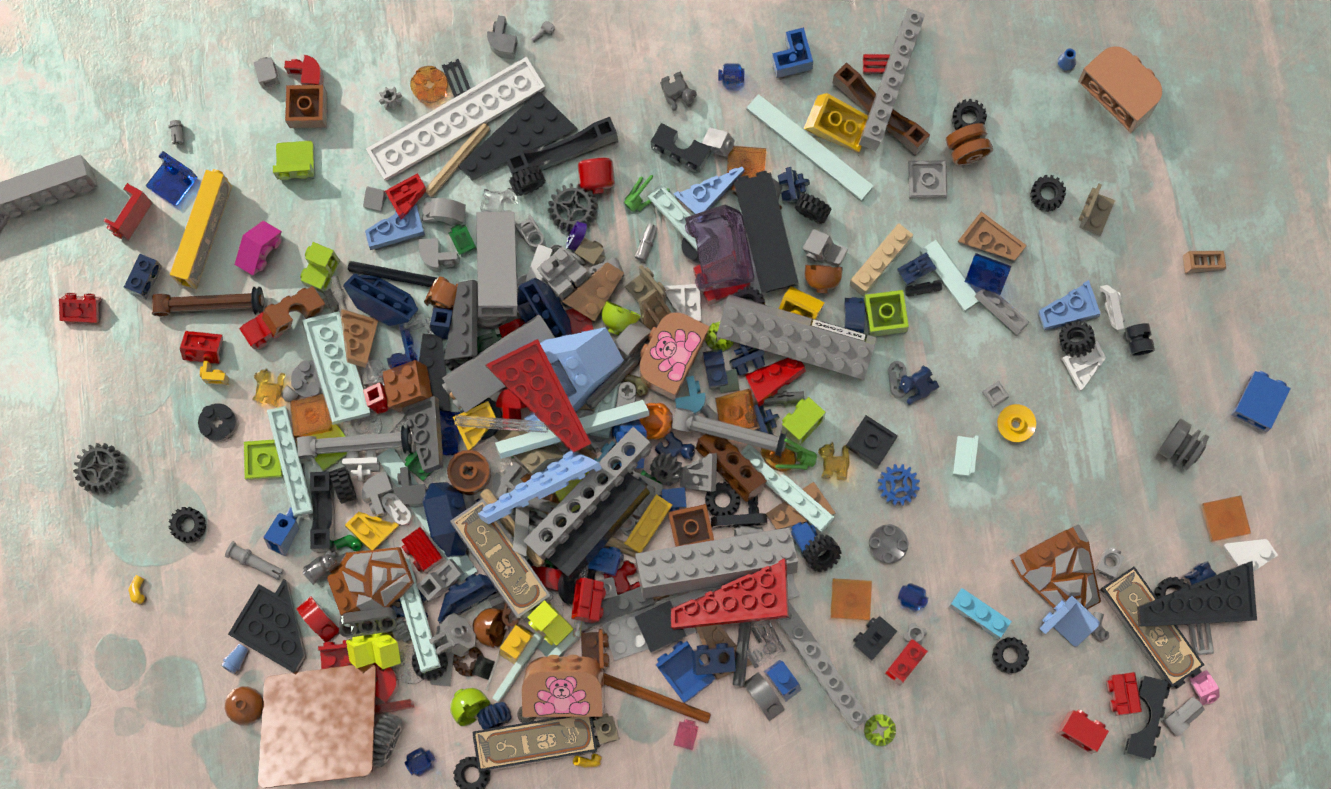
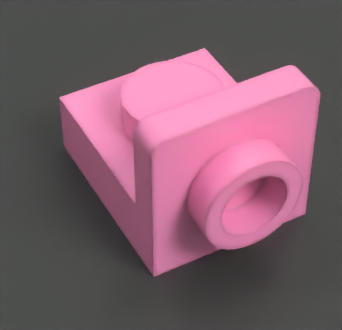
M1208 670L1201 672L1194 678H1189L1191 685L1200 697L1202 705L1212 704L1220 697L1219 687Z

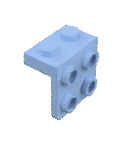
M1071 596L1065 602L1061 600L1054 608L1056 611L1053 614L1049 612L1042 619L1044 624L1040 629L1046 634L1054 627L1073 646H1078L1099 626L1100 622Z

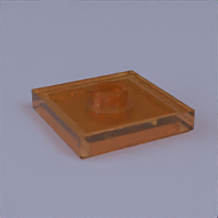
M733 146V149L728 154L727 173L732 169L743 167L745 172L742 176L748 175L751 178L756 176L757 172L765 171L766 148Z
M751 389L715 398L719 421L748 429L757 427Z
M323 394L290 401L295 438L333 430Z
M1241 495L1202 504L1211 542L1251 534Z
M833 578L830 618L870 621L872 581Z

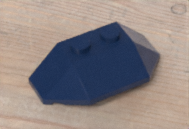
M353 274L343 285L357 309L388 326L407 323L418 312V307L411 294L380 277Z
M536 277L519 285L517 311L524 323L540 315L555 338L569 334L572 335L570 319L551 286Z
M448 482L430 483L422 502L431 538L445 552L444 554L447 558L464 556L467 546L450 522L466 510L463 495Z
M472 574L461 585L457 583L448 588L449 592L445 593L438 617L439 624L447 616L453 613L460 616L486 601L489 596L498 593L490 579L486 575Z

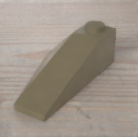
M504 426L494 437L498 441H502L528 432L515 426ZM551 444L513 455V457L532 476L537 472L545 470L550 463L562 459L564 453L556 445Z

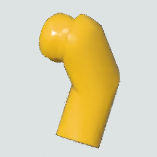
M135 575L128 591L133 603L142 604L145 596L140 594L139 589L144 578Z
M593 753L591 759L576 755L573 758V764L583 768L598 767L601 764L602 756Z

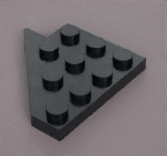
M283 579L275 593L258 584L228 635L295 673L304 660L305 653L288 581Z

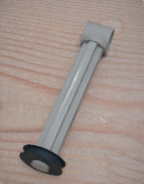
M675 409L671 425L674 429L686 432L694 430L775 451V456H780V458L782 451L785 450L786 442L784 440L786 439V434L780 433V436H775L697 416L691 410Z
M402 425L401 432L324 439H317L314 436L297 438L298 458L301 459L316 458L318 454L399 447H402L404 454H406V451H409V453L412 451V435L408 425L406 428Z

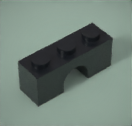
M661 123L650 141L652 150L659 155L665 154L669 156V159L675 163L680 162L684 164L690 171L695 172L696 170L701 172L711 154V148L696 140H693L692 144L686 149L678 148L675 145L678 131Z

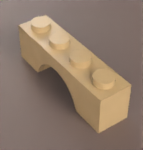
M898 223L852 277L850 286L865 297L889 264L910 244L914 234Z

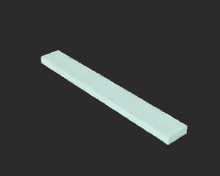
M759 94L746 107L747 111L860 201L873 189L874 186Z
M641 400L579 418L586 434L647 417L649 416V410L644 401ZM548 428L495 442V445L502 459L561 441Z
M389 448L377 456L396 487H402L398 484L397 474L400 473L401 467L406 466L395 449ZM411 474L412 485H419ZM411 507L430 535L424 507ZM439 548L447 561L453 559L464 572L459 578L462 583L466 581L465 579L468 576L478 572L467 554L461 557L447 558L444 554L445 552Z

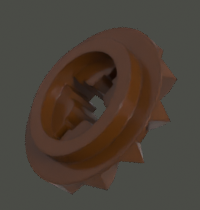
M474 646L469 649L468 655L470 658L477 659L478 655L483 656V653ZM454 654L453 665L455 670L466 677L474 676L472 672L476 660L470 663L469 669L466 663L460 662L466 659L467 654L462 657Z

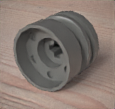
M1180 418L1163 442L1158 453L1168 459L1175 453L1178 454L1176 464L1179 465L1183 459H1186L1183 469L1188 470L1204 452L1209 436L1204 434L1198 440L1197 438L1201 431L1198 429L1193 435H1190L1189 432L1192 425Z

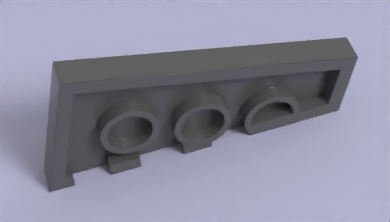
M476 280L458 282L444 360L452 361L477 357L478 281Z
M433 396L403 407V412L408 419V427L411 428L413 434V442L417 446L416 451L422 470L429 473L443 468L439 399Z

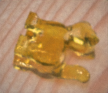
M267 368L265 370L261 369L254 374L257 386L256 394L252 400L262 404L264 398L268 397L265 403L277 408L283 391L285 373L278 375L277 384L268 383L271 371H268Z
M833 442L819 448L818 454L823 458L824 468L821 478L830 479L833 476V472H836L838 474L837 480L845 481L847 479L850 461L846 445L842 447L843 456H833L835 452Z

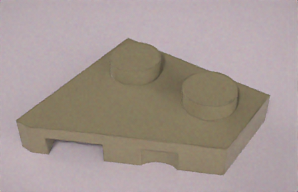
M652 289L639 299L641 323L649 330H652L653 327L657 328L660 321L666 315L672 313L655 289Z

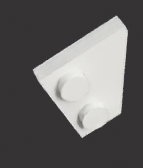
M700 284L664 286L666 289L665 293L676 313H683L702 322Z
M1108 285L1100 286L1101 292H1104L1107 302L1105 306L1111 326L1116 330L1123 329L1125 315L1120 308V304H1122L1120 293H1117L1116 290Z
M1098 341L1095 342V348L1092 349L1090 354L1086 352V356L1080 354V357L1077 358L1076 355L1070 357L1069 354L1062 358L1079 391L1085 387L1106 359Z
M1267 539L1226 543L1222 546L1236 566L1253 561V572L1278 556Z

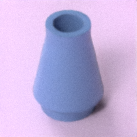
M238 644L222 660L223 664L221 666L230 673L235 674L236 671L240 670L248 649Z

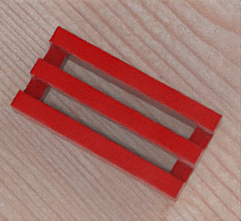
M863 54V74H883L885 68H867V66L885 67L888 61L867 60H888L890 54Z

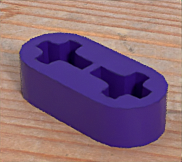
M578 221L575 223L568 236L566 249L577 250L585 236L587 224Z

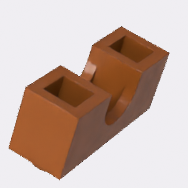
M313 286L307 289L302 288L297 294L286 296L275 305H268L264 309L262 319L272 334L276 336L291 328L293 319L289 315L290 312L297 311L305 319L312 318L323 312L325 303Z

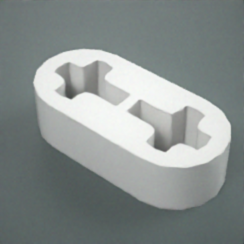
M393 493L384 495L382 505L395 522L401 526L410 524L412 514L402 501ZM389 498L391 500L396 499L394 500V504L397 506L395 509L391 505L386 506ZM399 510H400L403 514H406V513H407V515H406L407 520H406V521H403V520H400V521H399L400 516H399V514L397 513Z

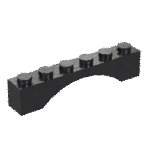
M607 117L592 123L582 131L564 140L540 148L522 150L506 156L505 159L512 176L515 173H519L518 171H523L524 168L539 166L543 170L618 140V136L611 117Z

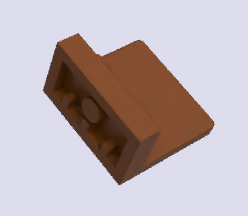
M599 629V632L581 633L582 657H590L600 664V669L606 672V667H610L609 655L605 651V647H609L607 633L603 629Z

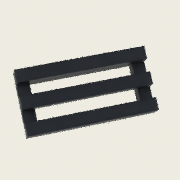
M456 59L455 62H448L449 64L442 65L454 98L466 92L463 91L454 67L458 66L467 91L471 89L459 59ZM450 68L459 88V94L456 93L447 71Z

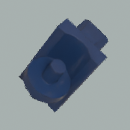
M792 167L785 168L786 172L778 175V181L781 186L789 185V190L781 192L782 201L785 203L795 202L797 204L801 193L806 192L805 187L810 185V180L804 179L802 173L797 175V171L792 170Z
M926 252L897 268V271L907 286L935 271L937 268Z
M739 343L740 348L734 350L736 356L741 353L743 355L729 360L730 365L736 369L738 375L749 372L745 362L752 360L755 368L764 366L763 355L765 353L761 349L747 352L753 349V347Z
M753 406V410L746 414L749 424L758 422L760 428L755 429L756 431L774 435L772 429L777 427L775 421L780 418L779 414L773 415L771 409L765 411L763 406Z

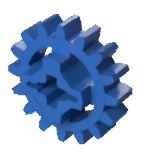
M894 464L892 470L890 467H886L887 473L881 472L880 475L883 479H878V483L882 484V486L878 487V491H883L880 497L886 496V503L893 501V506H896L897 502L904 506V501L910 504V497H917L914 491L920 490L916 486L920 480L914 479L917 473L911 474V467L905 470L904 464L900 468ZM894 473H902L900 476L892 475ZM908 478H909L910 481H911V485H912L911 488H910V486L907 485V479H908ZM903 479L902 487H899L894 492L896 486L895 483H899V481ZM886 482L890 485V492L886 489ZM898 494L906 495L904 497H895Z

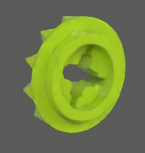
M720 321L712 323L705 339L707 345L713 350L722 349V351H726L731 348L734 341L722 338L717 341L715 333L718 332Z
M877 714L867 720L864 733L871 744L885 746L893 741L896 735V726L890 717L884 714ZM877 722L881 727H888L883 732L884 738L879 733L872 734L877 729Z

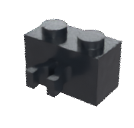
M880 615L877 619L873 617L867 623L866 627L868 629L864 634L860 632L853 639L855 642L853 648L870 663L897 633V630Z

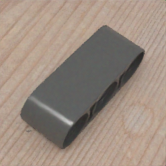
M383 607L345 613L340 617L339 632L346 638L390 632L396 627V612L393 608ZM385 618H390L391 620H390V621H385V620H383V619H385ZM365 621H370V622H372V623L366 624V623H364V622H365ZM345 624H351L352 626L347 627V626H344V625H345Z

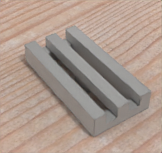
M1204 623L1208 650H1205L1202 626L1201 624H1196L1200 651L1197 648L1194 624H1188L1191 646L1196 654H1214L1210 623Z

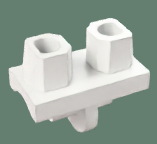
M375 450L365 451V458H359L357 451L347 452L346 459L342 460V464L351 472V476H358L359 481H364V475H371V472L380 471V464Z

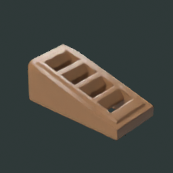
M1188 251L1183 255L1185 273L1227 269L1224 251ZM1214 256L1217 257L1218 265H1215Z

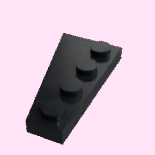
M423 333L419 362L427 365L432 397L435 396L439 399V411L451 413L449 394L442 386L445 383L442 378L447 375L443 358V339L434 334Z

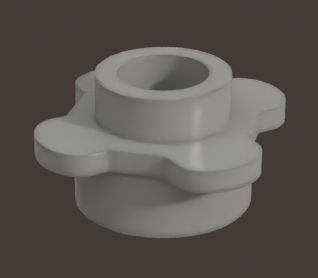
M911 623L908 633L904 635V639L906 641L913 639L922 645V639L927 635V630L917 626L915 623Z

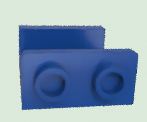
M1255 371L1251 374L1250 381L1231 415L1260 430L1268 432L1272 428L1291 388L1287 387V384L1281 380L1275 381L1269 378V375L1263 371Z
M680 641L673 647V652L669 655L664 653L657 659L656 667L683 703H686L716 681V678L713 674L695 675L693 673L692 647L688 641L684 643ZM699 658L700 664L703 665L704 663Z

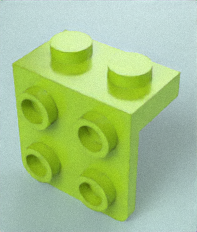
M312 141L276 144V165H273V174L277 180L314 177V146Z

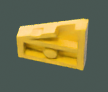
M488 401L453 417L467 450H472L497 420Z
M357 512L345 524V527L369 550H376L399 528V524L382 520V518L376 516L371 517L366 513Z

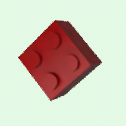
M1079 709L1068 712L1056 733L1090 754L1098 752L1109 732L1105 729L1106 725L1098 720L1092 721L1088 719V714Z

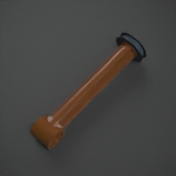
M258 286L257 289L253 287L251 293L184 297H171L168 294L152 295V315L159 317L170 316L172 312L252 308L254 314L257 315L258 312L262 313L264 310V295L261 286Z

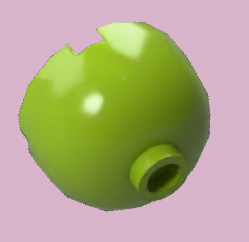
M606 301L602 311V320L609 327L608 331L616 335L623 332L630 324L637 323L641 316L634 311L627 310L609 301Z
M476 688L459 689L455 692L454 698L451 701L450 713L457 724L462 727L467 726L477 720L474 717L481 709L490 706V701L481 690Z

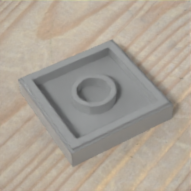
M946 160L908 161L909 199L947 198Z

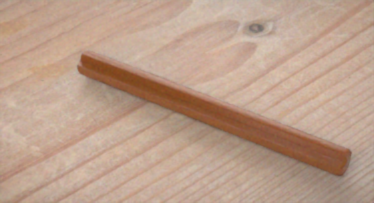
M604 673V685L704 723H708L711 714L709 712Z

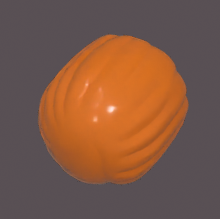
M647 403L649 416L640 418L639 421L647 431V439H661L672 430L673 414L663 403Z

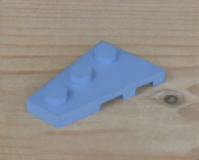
M417 203L403 219H400L395 211V214L388 219H383L365 230L370 250L425 235Z
M1089 280L1084 282L1079 288L1070 291L1066 296L1039 310L1044 331L1065 326L1066 324H1071V322L1076 323L1100 317L1101 314Z

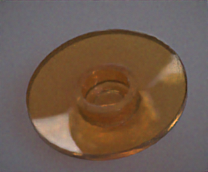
M761 448L763 460L776 471L787 472L791 469L775 468V465L796 464V454L791 450L785 448L780 458V456H775V451Z

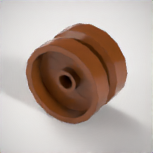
M977 123L962 127L946 137L947 147L953 151L951 157L956 166L976 162L993 152L991 141L986 139L988 133L984 124Z
M463 450L455 454L449 461L447 475L452 486L465 495H477L483 492L489 485L491 468L486 458L479 452ZM471 470L473 474L470 476L466 474L467 471Z

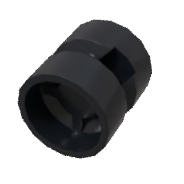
M1149 323L1136 324L1125 328L1126 338L1130 341L1128 344L1130 356H1140L1155 351L1154 342L1149 338L1152 335Z

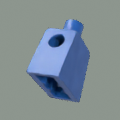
M291 507L286 515L278 513L263 537L268 549L283 556H286L299 530L296 521L298 517L293 516Z
M778 660L763 671L785 702L801 691L799 682L783 661Z

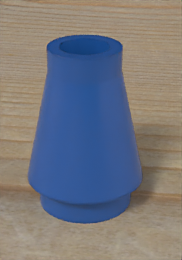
M1069 48L1059 56L1058 65L1061 69L1071 70L1075 67V50Z

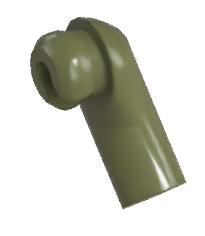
M631 374L625 377L624 382L634 384L637 395L644 396L647 394L648 387L643 383L641 377Z

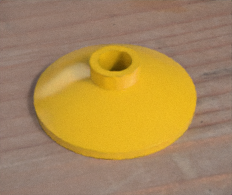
M1009 405L998 416V430L1008 441L1023 442L1029 439L1035 432L1036 418L1033 412L1024 405ZM1013 422H1018V423H1019V427H1018V428L1013 427L1012 423H1013Z

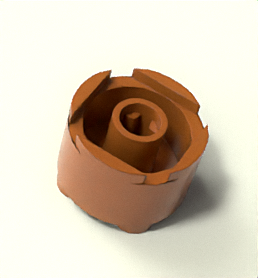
M439 276L433 282L424 303L427 306L430 304L434 308L453 311L458 284L449 283L446 278Z

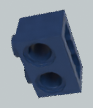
M139 254L124 288L129 293L147 300L162 265L155 259Z
M718 643L713 648H709L708 645H698L697 649H692L693 673L695 675L736 671L734 647L728 646V643ZM726 652L727 660L720 663L719 655ZM707 654V663L701 665L699 662L700 656Z

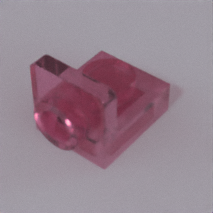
M684 719V722L679 721L674 746L693 751L699 726L695 725V721Z

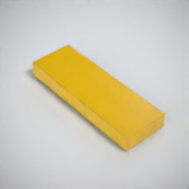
M656 494L624 544L636 552L642 553L672 507V504Z

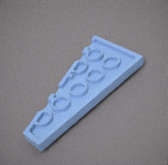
M567 452L559 461L552 462L542 472L533 474L527 482L518 484L510 493L501 495L499 500L483 507V510L478 515L482 521L490 524L511 514L513 508L521 506L523 508L529 505V500L537 496L539 499L566 487L569 484L568 481L580 480L586 477V472L595 469L597 472L602 467L599 462L580 453Z

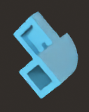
M689 376L686 379L690 396L675 398L676 408L691 410L694 412V415L698 416L705 406L706 396L705 393L697 394V392H701L699 380L695 381L694 376Z

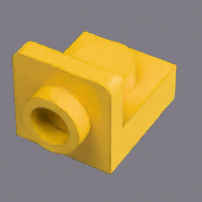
M208 361L203 362V366L200 367V377L206 384H229V377L224 371L212 370L211 372L212 365Z

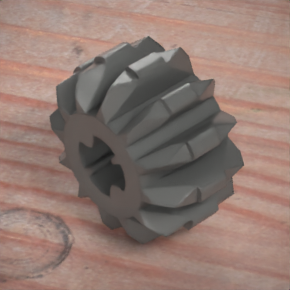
M662 453L653 459L649 470L652 471L651 476L656 477V482L660 481L662 485L667 483L671 486L679 481L684 469L682 468V462L677 461V457L673 458L671 453L667 455Z

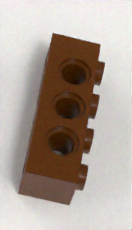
M704 434L698 438L695 449L703 457H706L708 454L717 453L716 471L746 503L764 490L767 482L764 475L752 466L750 460L746 459L735 445H732L725 438L710 434Z

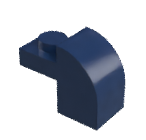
M845 298L844 328L864 333V298Z
M433 308L431 317V331L436 336L448 340L453 314L452 310Z
M722 349L703 352L709 388L728 385Z

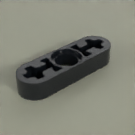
M765 513L711 517V528L714 529L739 527V525L763 526L768 524L767 514Z

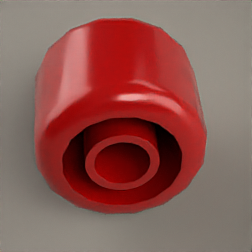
M592 158L578 163L579 185L581 189L592 191L593 194L604 193V190L610 189L615 185L613 161L610 158Z

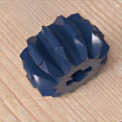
M505 702L491 704L477 713L479 725L484 730L502 726L512 718L511 711Z

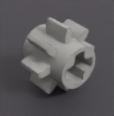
M385 87L383 92H379L382 97L379 102L381 105L385 104V110H388V108L396 110L395 107L402 104L399 100L402 95L400 92L396 93L395 87L392 89Z
M402 618L396 620V627L392 630L397 641L403 640L405 643L410 641L412 638L407 621H404Z

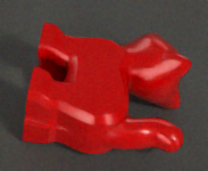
M629 560L623 562L621 568L617 570L616 576L603 574L604 579L614 578L617 596L640 587L639 581L630 585L627 576L637 573L636 565Z

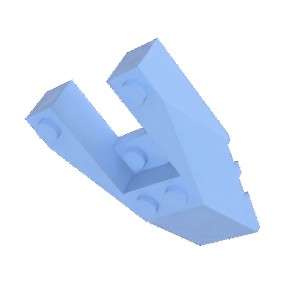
M606 327L546 339L540 342L575 412L585 405L586 400L624 361ZM533 413L524 417L532 432L547 428Z

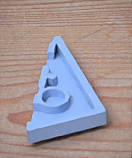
M743 167L732 169L727 174L712 177L701 184L692 185L691 188L685 191H677L674 193V196L701 219L734 182L738 180L737 178L742 176L745 170Z

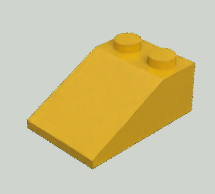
M825 93L817 96L804 129L819 138L855 152H860L862 146L859 145L868 115Z

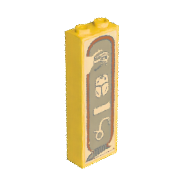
M216 169L212 171L205 170L170 272V276L179 285L197 290L232 188L228 178L224 176L222 171Z

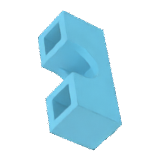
M963 588L960 589L949 606L963 617H968L978 623L985 632L997 640L1003 636L1012 622Z

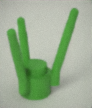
M650 175L637 190L643 180L641 176L631 192L626 196V200L623 203L632 212L636 210L640 212L644 207L652 203L650 200H647L641 204L643 199L639 195L653 179V175Z
M786 438L784 441L788 444H786L785 448L798 453L797 461L800 464L775 465V468L807 470L808 467L815 465L817 454Z

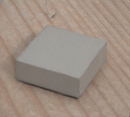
M999 381L982 391L992 408L1009 398L1008 393Z

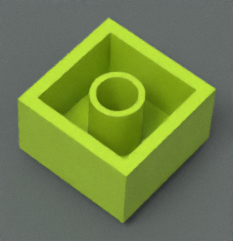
M903 290L865 295V312L870 336L898 334L908 331L909 325Z
M810 397L806 400L801 399L795 406L794 413H788L782 420V433L799 445L825 420L826 412Z

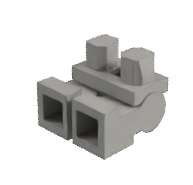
M564 247L559 248L555 254L537 268L542 278L551 286L561 300L575 291L572 283L578 287L590 278L587 270Z

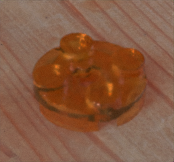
M424 66L419 68L411 78L410 87L418 101L434 103L446 96L448 81L444 72L434 66ZM427 81L434 83L432 88L424 87Z

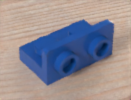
M609 547V549L602 548L586 566V569L616 576L620 560H624V555L620 552V549L615 547Z

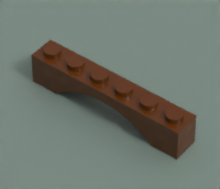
M846 62L834 74L832 83L869 115L876 93L861 74ZM892 109L886 130L916 156L928 143L930 134L916 122Z

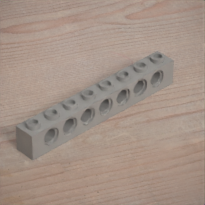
M908 8L902 19L859 142L861 146L876 151L882 141L925 14Z
M632 427L599 462L602 469L597 472L595 469H592L523 541L542 560L550 558L554 554L555 548L569 538L568 534L573 529L576 530L582 525V520L586 515H591L596 510V505L601 500L604 501L609 497L610 490L614 486L618 487L623 482V477L628 472L631 473L638 465L637 462L650 454L651 443ZM628 449H635L634 455H626ZM615 463H622L619 470L612 469ZM601 477H608L607 483L603 485L599 484V479ZM588 491H594L592 498H585V494ZM573 506H581L579 512H571ZM560 520H567V523L564 527H558V522ZM546 534H553L551 541H544Z
M788 600L789 618L776 619V621L850 728L855 729L870 717Z

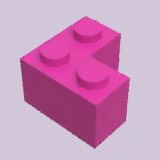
M265 221L257 224L243 234L234 265L251 275L262 271L266 267L267 262L265 260L269 252L279 247L282 231Z

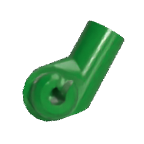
M352 535L334 540L337 550L347 546L357 552L361 550L363 545L358 538Z

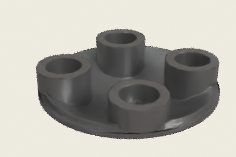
M892 524L882 525L875 529L869 540L872 555L883 563H895L901 560L909 546L905 533L899 527Z

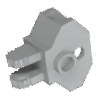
M453 613L447 616L440 624V633L429 639V642L431 644H435L438 641L441 643V646L436 649L437 654L446 651L447 653L451 652L462 657L468 654L469 649L475 646L476 634L464 617Z

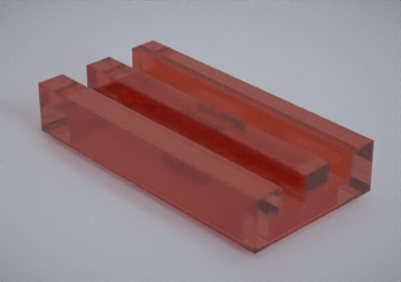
M407 699L375 705V714L415 708L414 701Z

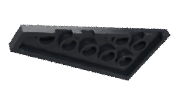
M539 91L458 167L473 181L492 172L493 169L501 165H506V156L522 150L544 147L554 140L557 141L571 132L578 131V128Z
M1253 561L1246 562L1137 606L1138 627L1257 621Z

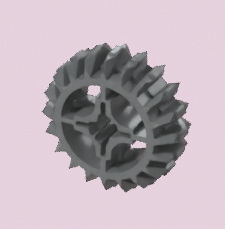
M570 183V188L567 189L563 185V191L556 189L557 195L552 194L551 198L553 201L548 202L550 206L548 213L551 214L549 218L554 220V226L559 225L560 231L565 228L566 233H569L577 221L587 224V228H590L589 222L594 223L595 218L593 216H598L596 209L599 207L595 203L597 198L592 197V191L587 192L583 188L581 189L579 184L574 188L573 184ZM572 196L569 201H563L565 198ZM579 197L588 203V208L579 204ZM576 205V208H574L571 213L570 209H572L573 206ZM558 209L567 213V220L558 214ZM577 216H584L581 219L574 221Z
M96 443L95 448L92 445H88L89 451L82 449L84 455H77L80 461L74 462V465L78 468L73 470L75 474H78L75 480L80 481L79 486L84 487V490L87 492L91 490L93 494L97 492L104 494L105 490L111 492V486L118 488L116 482H123L120 475H126V472L121 470L126 468V464L122 463L125 458L120 456L121 452L119 450L115 451V447L112 445L109 447L107 443H103L102 446L100 443ZM102 454L109 455L113 464L105 463ZM94 458L93 462L90 465H88L90 460ZM100 465L103 466L100 472L96 471L97 468H100ZM112 472L111 475L106 479L107 474ZM87 473L94 474L97 483L90 482Z
M385 713L378 720L377 725H375L373 765L384 766L396 746L402 730V719L396 715Z

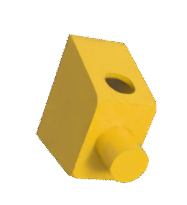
M522 624L515 625L500 647V655L512 664H515L535 633Z

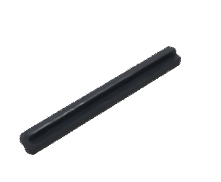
M349 261L348 263L349 272L431 287L433 282L438 279L437 277L355 261Z

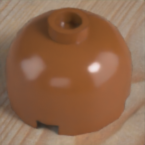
M805 265L806 282L810 287L817 289V293H828V289L836 288L841 282L843 267Z
M488 608L481 611L473 620V631L476 634V639L481 644L491 648H495L494 646L499 647L502 644L507 629L504 630L505 624L502 620L504 610Z
M249 686L233 689L225 700L224 709L227 717L233 723L241 726H249L256 723L262 715L263 695Z

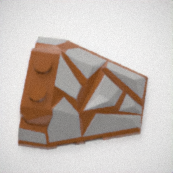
M1079 524L1064 530L1010 560L1020 579L1027 582L1034 589V592L1041 595L1053 609L1061 600L1065 602L1071 596L1086 609L1101 603L1089 540Z
M401 547L346 552L335 558L340 562V565L332 570L331 574L327 577L341 616L349 612L390 607L395 600H399L414 584ZM365 621L364 623L370 624V623H372V622H370V621Z

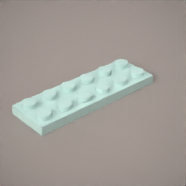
M339 311L302 320L332 424L370 416V410L366 404L356 365L347 363Z

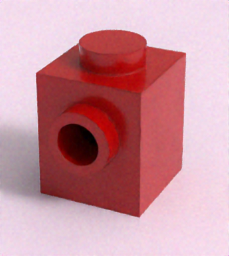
M379 382L363 390L367 407L374 412L380 414L390 409L387 404L386 391L383 384Z

